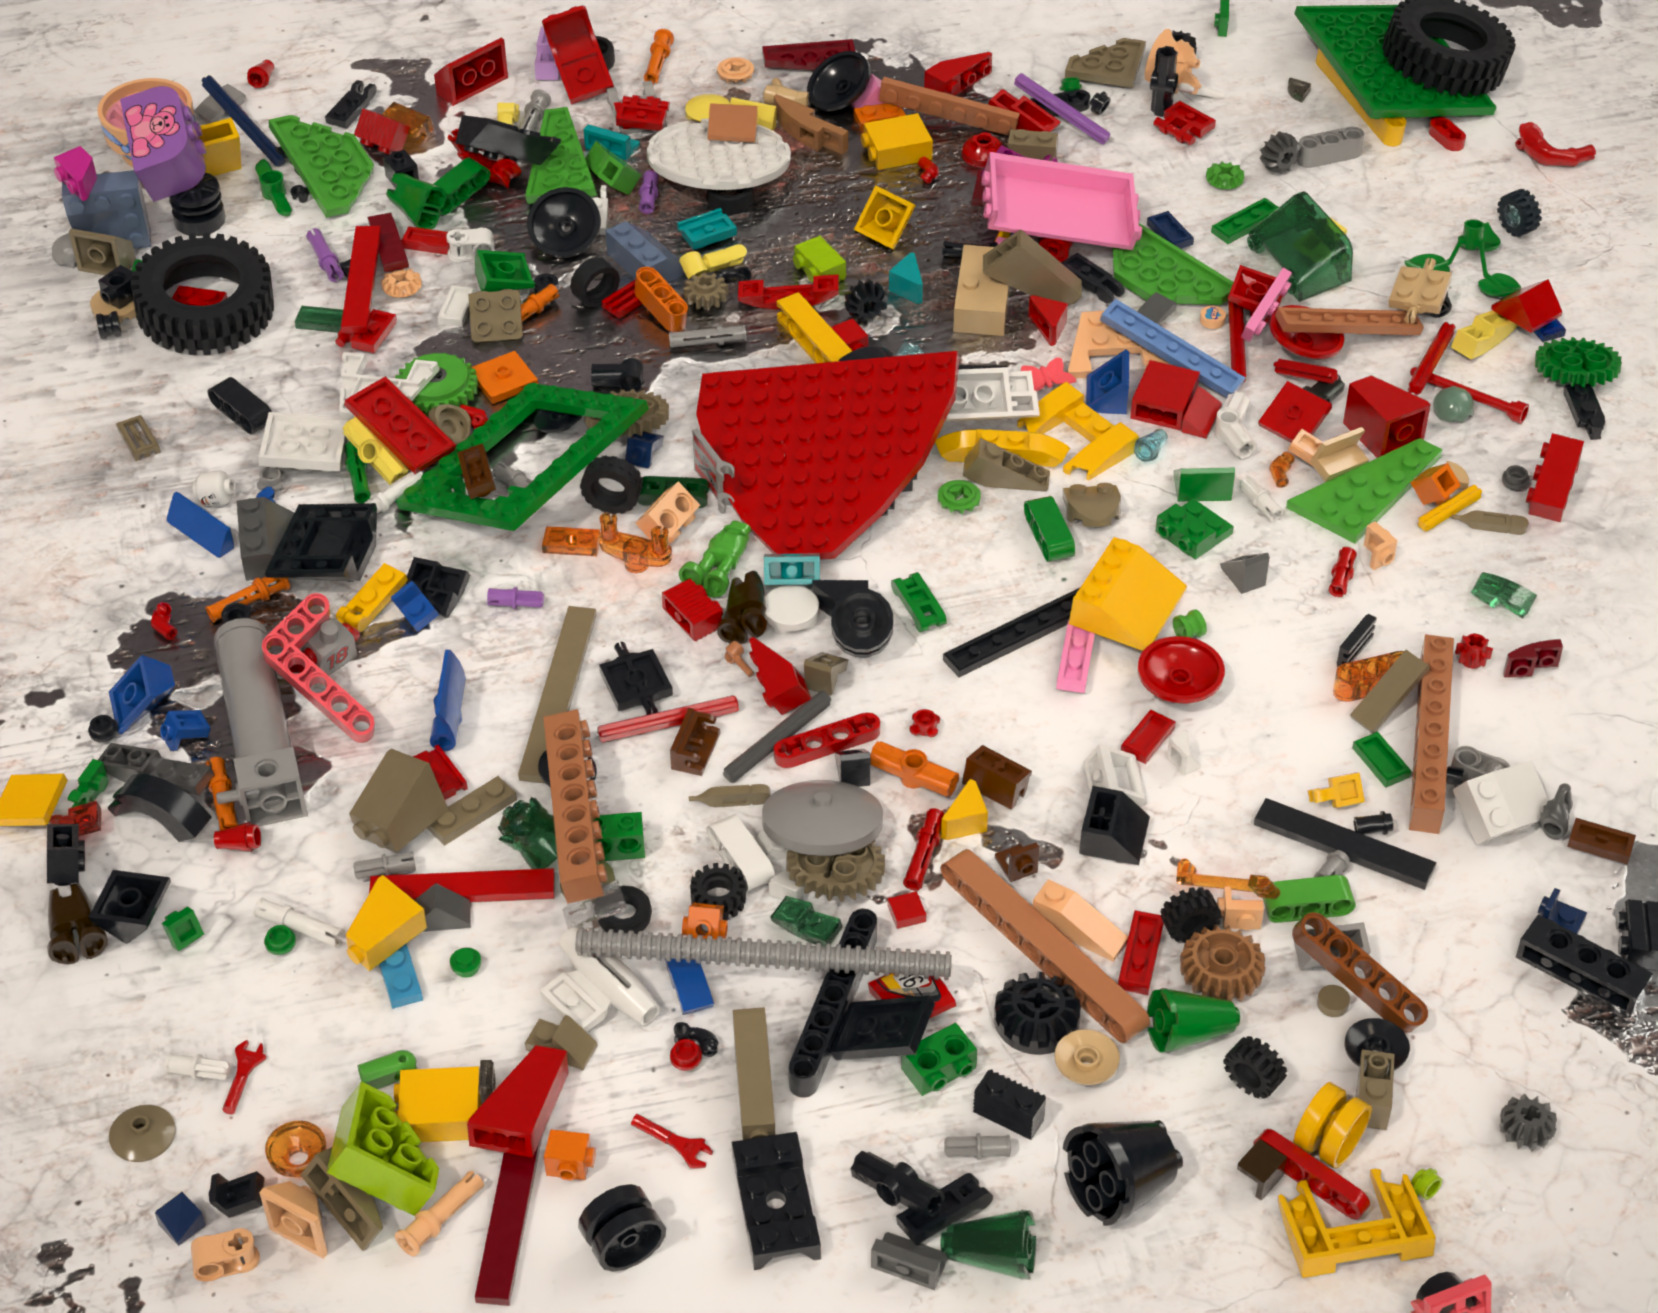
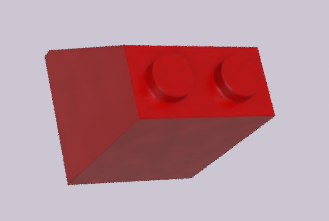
M1370 375L1349 383L1343 424L1350 431L1362 427L1365 432L1361 436L1360 441L1378 458L1419 438L1424 440L1431 404L1416 395Z

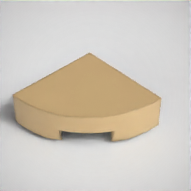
M1446 461L1461 485L1458 489L1464 490L1468 488L1469 477L1466 471L1458 464Z

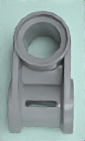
M1470 746L1457 748L1451 763L1453 767L1464 768L1463 783L1493 772L1495 766H1498L1497 770L1510 767L1506 760L1486 754Z

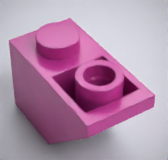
M79 146L54 157L56 165L54 173L59 182H64L67 185L71 194H76L82 201L88 199L96 182L97 175L93 158Z

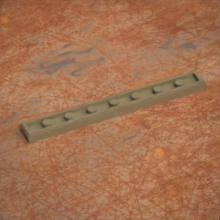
M568 606L518 772L519 781L544 783L538 772L539 759L543 752L547 750L543 717L567 712L570 709L597 616L596 609Z

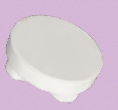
M783 585L771 590L765 596V614L768 618V623L773 626L775 633L784 635L789 631L813 628L817 624L819 601L817 596L808 588L799 585Z

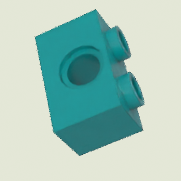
M820 553L764 554V585L812 584V580H820Z

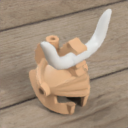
M1165 29L1151 48L1145 68V80L1149 82L1155 69L1157 49L1171 46L1178 52L1176 73L1179 77L1174 94L1181 91L1211 98H1225V94L1201 86L1197 77H1194V74H1192V68L1198 69L1200 66V60L1196 59L1194 48L1190 46L1189 42H1185L1182 39L1176 42L1171 30Z

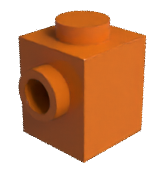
M1448 463L1426 469L1410 482L1423 505L1433 502L1439 505L1450 498V494L1461 486Z
M550 1129L544 1154L546 1176L559 1177L563 1180H586L588 1167H594L596 1148L591 1147L590 1134Z

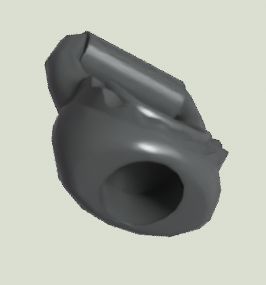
M1561 784L1554 799L1547 801V804L1543 806V812L1540 813L1541 818L1539 821L1542 830L1549 838L1555 840L1563 838L1568 831L1569 814L1573 807L1569 784Z

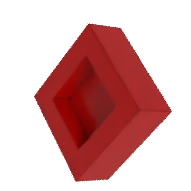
M917 891L888 898L887 906L897 929L926 922V912Z

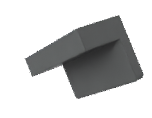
M886 1232L882 1240L876 1239L871 1249V1268L935 1290L948 1261V1253L921 1243L915 1245L912 1240L890 1232Z

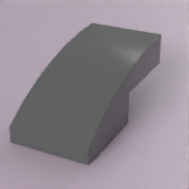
M1155 292L1137 312L1161 325L1162 321L1176 311V302Z

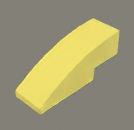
M1493 310L1477 315L1472 325L1458 329L1451 348L1472 360L1502 342L1518 325Z

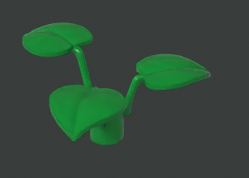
M1470 219L1464 222L1463 234L1458 237V242L1449 259L1445 260L1442 256L1436 254H1422L1404 261L1407 267L1422 269L1425 260L1430 258L1431 261V258L1436 261L1433 270L1450 272L1448 266L1452 264L1460 246L1468 250L1477 249L1480 251L1482 271L1485 278L1478 282V287L1483 293L1490 296H1508L1521 289L1520 284L1506 274L1495 273L1490 275L1488 273L1485 252L1499 248L1501 241L1492 230L1488 222L1483 223L1480 220Z

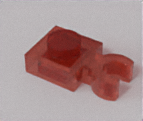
M97 801L68 809V815L51 816L49 823L79 824V836L101 831V807Z

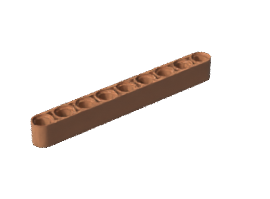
M965 849L941 865L940 869L945 881L1051 980L1056 975L1062 978L1063 986L1066 984L1071 985L1075 989V997L1080 1000L1081 1008L1117 1041L1126 1043L1149 1027L1150 1018L1137 1001L971 850Z

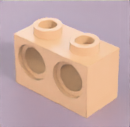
M678 481L665 490L635 524L657 547L665 541L670 544L681 534L678 529L681 526L685 528L696 518L693 513L699 508L700 504Z

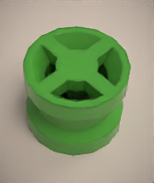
M1197 609L1189 611L1186 616L1178 615L1173 618L1172 623L1176 636L1202 637L1207 632L1205 619Z

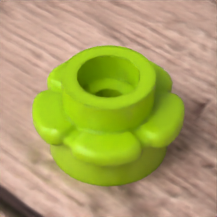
M1420 1169L1412 1178L1411 1184L1417 1196L1420 1195L1425 1200H1428L1439 1191L1443 1180L1437 1175L1435 1169Z

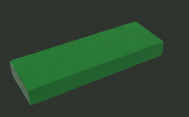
M1263 198L1212 225L1211 233L1226 244H1230L1280 217L1282 209L1267 198Z

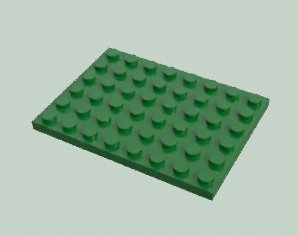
M1398 5L1296 6L1294 15L1370 118L1494 115L1497 106L1487 94L1480 92L1479 96H1473L1469 92L1468 96H1461L1460 92H1457L1455 96L1449 95L1447 90H1444L1443 93L1436 92L1437 88L1431 86L1430 89H1427L1422 82L1419 84L1412 82L1413 77L1411 76L1405 78L1402 76L1403 71H1396L1393 68L1394 64L1388 63V57H1384L1382 45L1394 9ZM1429 37L1435 42L1449 47L1444 39Z

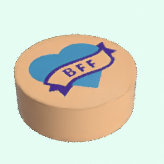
M1207 306L1201 310L1200 323L1204 327L1218 329L1225 324L1226 312L1222 308Z

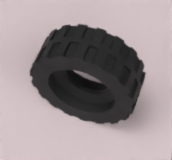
M607 455L600 458L596 457L585 469L580 483L581 494L585 497L587 503H590L595 509L601 510V512L623 514L626 511L632 510L633 506H636L643 487V478L640 476L639 470L623 458L620 459L617 456L610 457ZM608 478L615 480L624 487V491L616 492L606 489L599 483V479Z

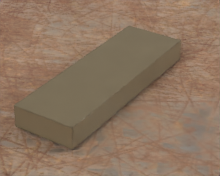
M1406 649L1350 714L1351 718L1372 734L1377 732L1430 670L1429 665Z

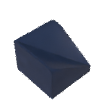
M183 1192L179 1193L155 1212L158 1225L178 1246L206 1226L202 1212Z

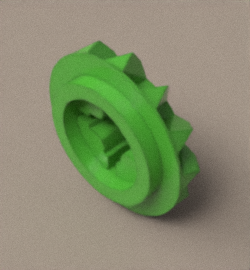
M1223 161L1220 164L1212 163V166L1207 168L1206 180L1216 188L1233 189L1239 187L1244 182V171L1240 169V165H1232V162L1228 164Z
M949 481L938 490V502H941L942 509L949 508L951 513L960 511L963 514L965 510L972 512L974 507L980 504L981 492L975 484L969 481ZM963 494V497H964V498H960L959 500H955V498H958L959 496H961V495Z

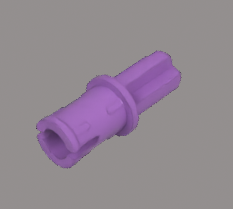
M518 587L513 589L489 588L487 604L488 606H511L513 609H517V606L543 607L544 594L541 591L518 590Z

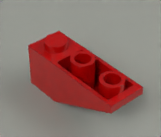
M984 52L940 61L925 71L924 88L954 96L992 73V53Z
M755 637L749 639L752 648L749 654L753 663L758 667L759 671L756 672V676L765 689L762 695L770 708L775 707L781 715H784L812 699L805 678L792 663Z

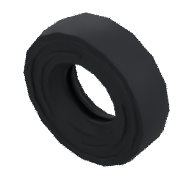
M622 885L604 892V896H601L598 900L596 915L600 927L605 932H608L609 929H613L614 933H618L619 930L628 933L629 930H632L634 934H638L639 931L645 930L650 923L652 907L649 897L642 890L634 886ZM622 904H630L636 909L633 916L625 919L615 917L612 911L616 906Z

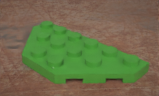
M293 115L269 119V129L325 217L349 213L374 171L373 162L356 136L347 132L344 135L332 132V127L316 122L310 125L301 122L300 117Z
M1140 223L1139 226H1142L1141 239L1136 241L1133 250L1112 247L1113 278L1146 301L1155 292L1176 302V304L1222 305L1228 301L1233 281Z

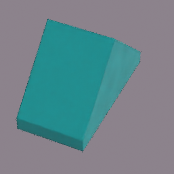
M909 253L889 271V291L916 304H922L923 283L915 253Z

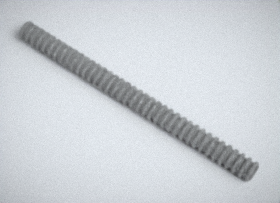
M580 927L577 930L575 951L578 956L587 953V956L590 957L593 954H597V957H602L603 954H606L607 958H611L612 955L622 958V955H624L627 959L636 956L637 960H641L642 957L651 960L654 957L657 961L666 958L667 962H671L672 959H676V962H681L684 959L686 963L696 960V964H700L701 961L710 964L711 961H714L716 965L725 962L726 966H730L731 963L740 966L741 963H744L746 967L755 964L756 968H760V965H765V968H770V965H774L775 969L785 966L786 970H789L790 967H795V970H800V967H804L805 971L815 968L816 972H819L820 969H825V972L834 969L835 973L845 970L846 974H849V971H854L855 974H859V971H864L865 975H869V972H874L876 976H879V973H884V976L894 973L895 977H899V974H904L906 978L909 975H914V978L924 975V979L934 976L936 980L939 977L949 980V977H951L952 955H950V951H946V954H940V951L932 954L930 950H926V953H920V949H916V952H911L910 949H906V952H901L900 948H896V951H891L889 947H886V950H881V947L871 950V946L861 949L859 945L856 948H851V945L841 948V944L831 947L829 943L826 946H821V943L811 946V942H807L806 945H802L799 941L796 944H792L791 941L782 944L781 940H777V943H772V940L769 939L765 943L762 942V939L752 942V938H748L747 941L737 938V941L732 940V937L723 940L722 936H718L717 939L708 936L705 939L702 935L693 938L692 934H688L687 937H683V934H678L675 937L673 933L663 936L662 932H659L658 935L648 932V935H645L643 931L634 934L632 930H629L628 933H624L623 930L614 933L613 929L604 932L602 928L598 931H595L594 928H589L588 931H585L584 927Z

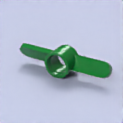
M265 159L260 160L256 164L255 170L259 176L262 196L272 201L279 214L290 216L292 209L285 197L286 188L283 174L280 171L272 170L269 162Z

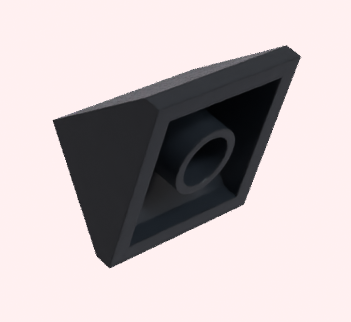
M112 870L89 915V920L120 941L128 944L148 929L171 883L170 877Z

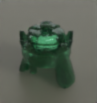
M531 797L530 803L519 800L514 803L513 807L508 806L503 811V817L500 821V826H498V830L503 836L499 840L510 846L513 850L520 852L531 869H546L558 858L554 817L548 813L536 798Z

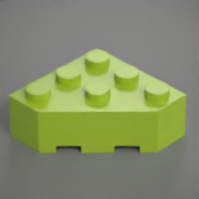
M361 1081L341 1107L326 1173L393 1205L399 1210L415 1216L436 1190L439 1167L433 1158L427 1159L418 1147L421 1144V1140L408 1122H401L394 1111L397 1105L391 1096Z

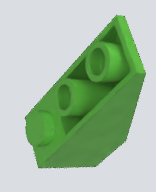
M595 141L585 157L587 165L599 178L627 195H630L641 177L639 172L598 141Z

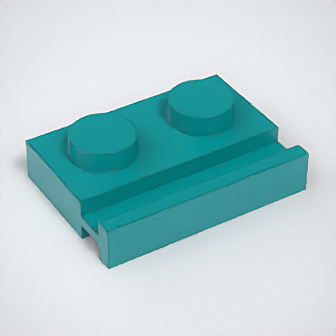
M721 208L677 222V231L682 233V237L693 250L737 235V227L726 214L722 213Z

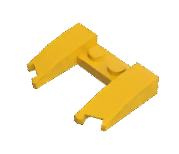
M1068 382L1055 388L1038 401L1039 417L1020 418L1017 421L1018 428L1026 426L1028 432L1041 434L1065 422L1089 440L1091 443L1063 466V472L1068 475L1076 468L1087 470L1086 480L1093 479L1138 451V434L1122 422L1114 426L1084 403V394Z
M1370 1169V1178L1384 1219L1326 1228L1306 1180L1297 1183L1296 1190L1300 1195L1288 1203L1286 1198L1280 1194L1278 1196V1205L1302 1278L1335 1273L1336 1263L1395 1253L1398 1254L1400 1261L1434 1256L1436 1237L1408 1175L1403 1174L1401 1185L1383 1182L1380 1177L1381 1170Z

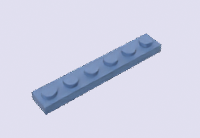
M1117 299L1101 315L1100 321L1170 364L1199 371V381L1226 398L1229 394L1237 391L1244 383V376Z

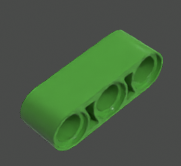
M1343 875L1275 881L1265 885L1261 890L1268 918L1275 923L1300 921L1305 915L1312 912L1319 913L1325 918L1339 917L1351 913L1356 907L1349 881Z

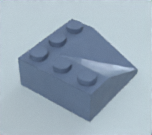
M134 170L96 174V182L88 199L82 201L76 194H71L67 185L62 182V200L72 229L130 240L134 249L151 247V227L141 182Z

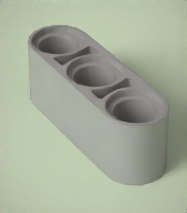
M1352 126L1304 136L1299 140V145L1301 146L1299 153L1301 156L1297 158V164L1305 168H1312L1358 158L1362 153L1365 133L1361 128Z

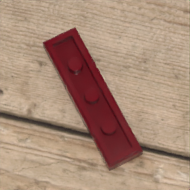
M392 213L367 217L369 226H381L379 257L384 272L408 268V259Z

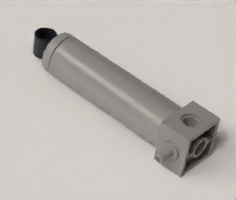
M242 603L230 604L222 611L223 625L218 628L214 635V648L236 758L233 761L238 783H235L236 789L217 793V803L221 805L239 801L240 806L244 808L246 821L252 825L257 824L259 827L306 817L308 814L294 748L291 745L277 674L263 657L262 642L268 635V632L263 624L251 618L248 606ZM270 647L268 652L272 654V650Z

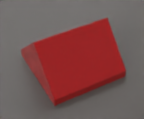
M1549 279L1521 288L1491 306V310L1530 333L1559 318L1563 312Z

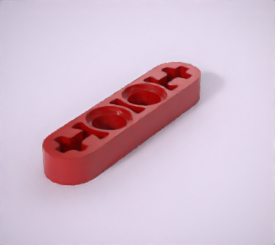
M861 713L782 739L774 745V761L782 768H792L834 754L836 751H843L873 741L880 735V719L873 713ZM838 732L846 733L848 737L845 739H836L833 735ZM810 741H817L822 745L818 748H810L806 744Z
M1264 1129L1254 1140L1253 1146L1261 1139L1285 1155L1287 1161L1284 1173L1296 1182L1306 1180L1313 1194L1345 1216L1357 1220L1370 1207V1200L1361 1189L1272 1129Z

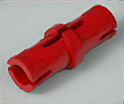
M1343 547L1342 550H1339L1337 563L1332 567L1331 574L1333 577L1329 586V593L1334 597L1346 595L1348 583L1353 578V564L1357 553L1351 547Z

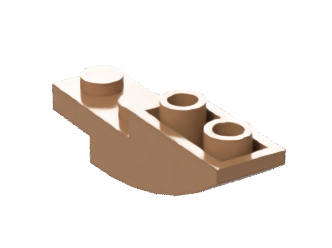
M778 94L774 96L776 120L796 140L816 151H819L822 147L842 155L848 151V130L815 117V110Z

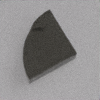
M1289 78L1287 91L1293 99L1302 103L1311 91V83Z

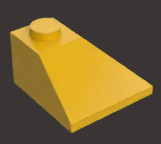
M875 185L854 230L894 250L916 205Z

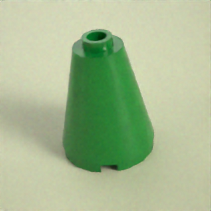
M1161 988L1152 991L1148 1001L1147 1014L1149 1017H1153V1027L1148 1028L1152 1045L1158 1052L1169 1053L1233 1033L1236 1026L1240 1023L1239 1009L1229 1000Z

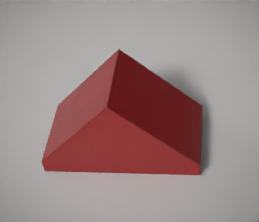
M1035 295L1030 296L1028 317L1049 345H1056L1067 323L1068 303Z

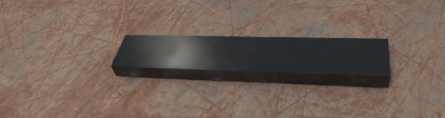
M1080 588L943 653V661L960 678L1066 626L1070 619L1073 598Z
M1265 798L1254 818L1255 826L1326 853L1336 850L1343 851L1352 863L1423 890L1426 889L1436 868L1437 862L1268 798Z

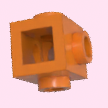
M692 903L689 906L688 916L683 917L682 934L687 936L692 934L693 938L702 935L705 939L708 936H712L713 939L722 936L723 939H726L728 920H723L724 905ZM702 924L708 927V931L702 928Z

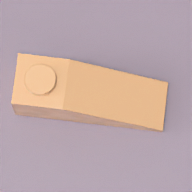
M1048 879L1033 899V907L1066 938L1114 962L1127 943L1128 936L1078 893Z

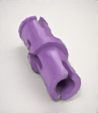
M652 170L644 173L643 185L639 189L641 197L639 210L644 214L653 212L655 199L658 197L659 192L657 188L659 176L657 172Z

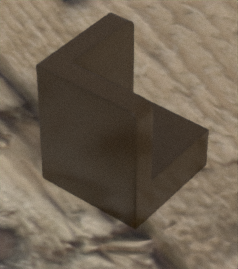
M1259 1139L1238 1162L1237 1169L1258 1183L1255 1197L1263 1200L1284 1176L1287 1157Z

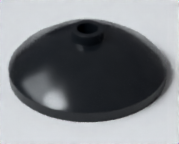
M844 51L824 60L814 70L808 81L807 92H809L811 104L821 111H836L854 103L863 94L870 80L871 68L867 59L858 52Z
M571 187L556 188L544 193L532 205L527 219L528 233L534 245L544 254L555 258H570L586 251L595 242L601 227L600 212L594 200L585 192ZM565 227H571L570 231H563Z

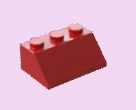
M501 37L445 65L434 74L436 94L454 106L507 79L508 71L504 39Z

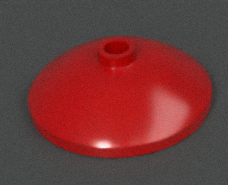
M1300 305L1283 306L1289 308H1309ZM1277 310L1272 314L1269 321L1272 335L1283 348L1297 356L1313 360L1327 359L1337 355L1344 345L1345 338L1343 333L1283 332L1275 317Z
M1184 636L1166 637L1148 645L1139 657L1137 669L1141 683L1150 693L1160 699L1180 704L1195 703L1211 697L1222 686L1225 675L1224 662L1214 648L1203 641Z

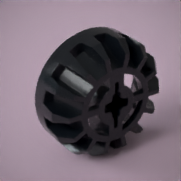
M1037 972L1036 978H1029L1027 973L1019 974L1018 981L1014 979L1007 980L1004 983L1003 990L997 992L994 1007L995 1028L1002 1040L1018 1051L1034 1055L1054 1053L1058 1042L1065 1035L1067 1036L1070 1032L1079 1029L1081 1003L1075 997V989L1071 985L1066 984L1063 986L1062 978L1055 975L1052 980L1045 979L1044 972ZM1033 989L1026 995L1019 994L1022 990ZM1045 990L1056 993L1059 998L1051 997Z

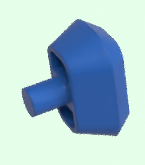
M266 487L257 494L256 498L265 497L275 502L273 500L275 492L272 487Z

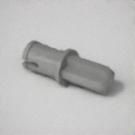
M413 852L387 857L385 854H382L381 858L356 861L353 865L354 874L358 880L370 878V876L416 871Z
M976 1133V1136L946 1137L944 1152L948 1157L976 1156L977 1160H980L981 1156L1010 1157V1135L980 1136V1133Z

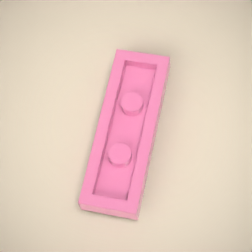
M1282 268L1246 324L1241 336L1243 339L1250 342L1255 334L1260 336L1267 324L1264 322V319L1267 315L1272 316L1279 305L1276 302L1280 295L1285 297L1292 283L1288 281L1292 272Z
M1069 620L1056 689L1085 693L1095 634L1070 625Z

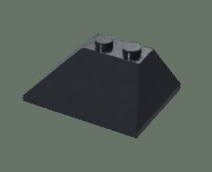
M376 503L299 504L265 572L266 578L360 581L376 547Z

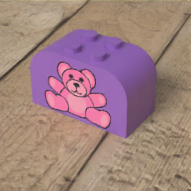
M158 86L120 99L134 172L153 202L187 191L196 186L205 174L206 166L203 154H206V148L199 137L203 135L197 121L194 122L189 106L185 107L178 93L170 87Z

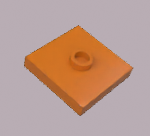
M516 351L472 367V369L476 370L478 387L492 404L519 394L527 384H538V379Z

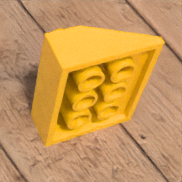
M1113 537L1074 596L1069 624L1143 651L1148 645L1155 642L1185 593L1187 585L1141 546Z

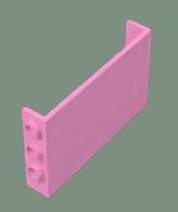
M993 152L989 153L982 175V186H985L982 201L986 202L983 217L987 218L988 229L1016 233L1021 229L1027 235L1127 250H1133L1136 241H1140L1142 226H1139L1140 210H1137L1139 196L1135 194L1132 173Z

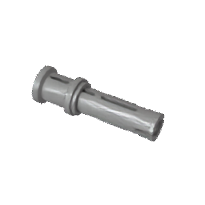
M540 89L532 92L530 96L531 101L524 108L525 116L519 128L534 131L537 122L543 119L545 108L551 103V97L546 91Z

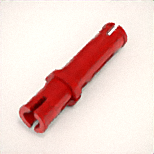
M931 808L927 811L923 827L917 832V844L903 880L904 886L910 890L918 891L922 888L934 848L939 845L941 839L939 833L942 818L945 815L939 809Z

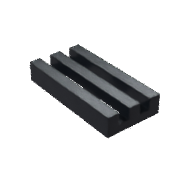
M1371 614L1365 615L1340 645L1337 667L1346 671L1374 636L1372 632L1375 630L1376 625L1374 624L1377 621V617Z

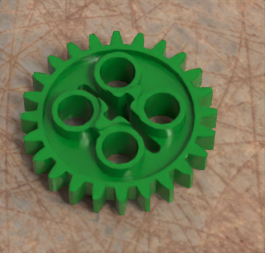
M1562 337L1561 341L1552 339L1551 343L1544 342V346H1539L1535 355V367L1538 368L1537 372L1543 373V377H1551V381L1560 380L1562 385L1570 383L1572 387L1576 384L1585 387L1586 384H1590L1596 387V383L1605 385L1606 381L1613 382V378H1618V374L1621 371L1622 357L1618 356V351H1613V347H1605V343L1595 344L1596 340L1586 341L1585 338L1576 340L1574 337H1571V340H1566Z

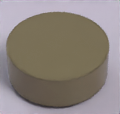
M1327 985L1319 991L1317 1006L1323 1014L1330 1017H1339L1348 1011L1350 995L1343 987Z

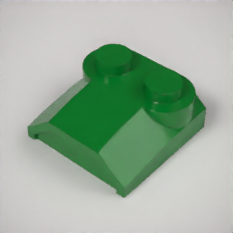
M489 250L476 251L475 275L481 291L497 292L505 289L534 288L535 282L532 280L525 259V253Z

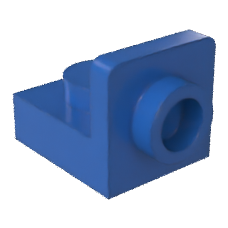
M413 581L391 596V600L417 632L440 615Z
M200 710L168 711L165 721L161 725L160 735L170 751H177L182 738L208 737L211 728Z

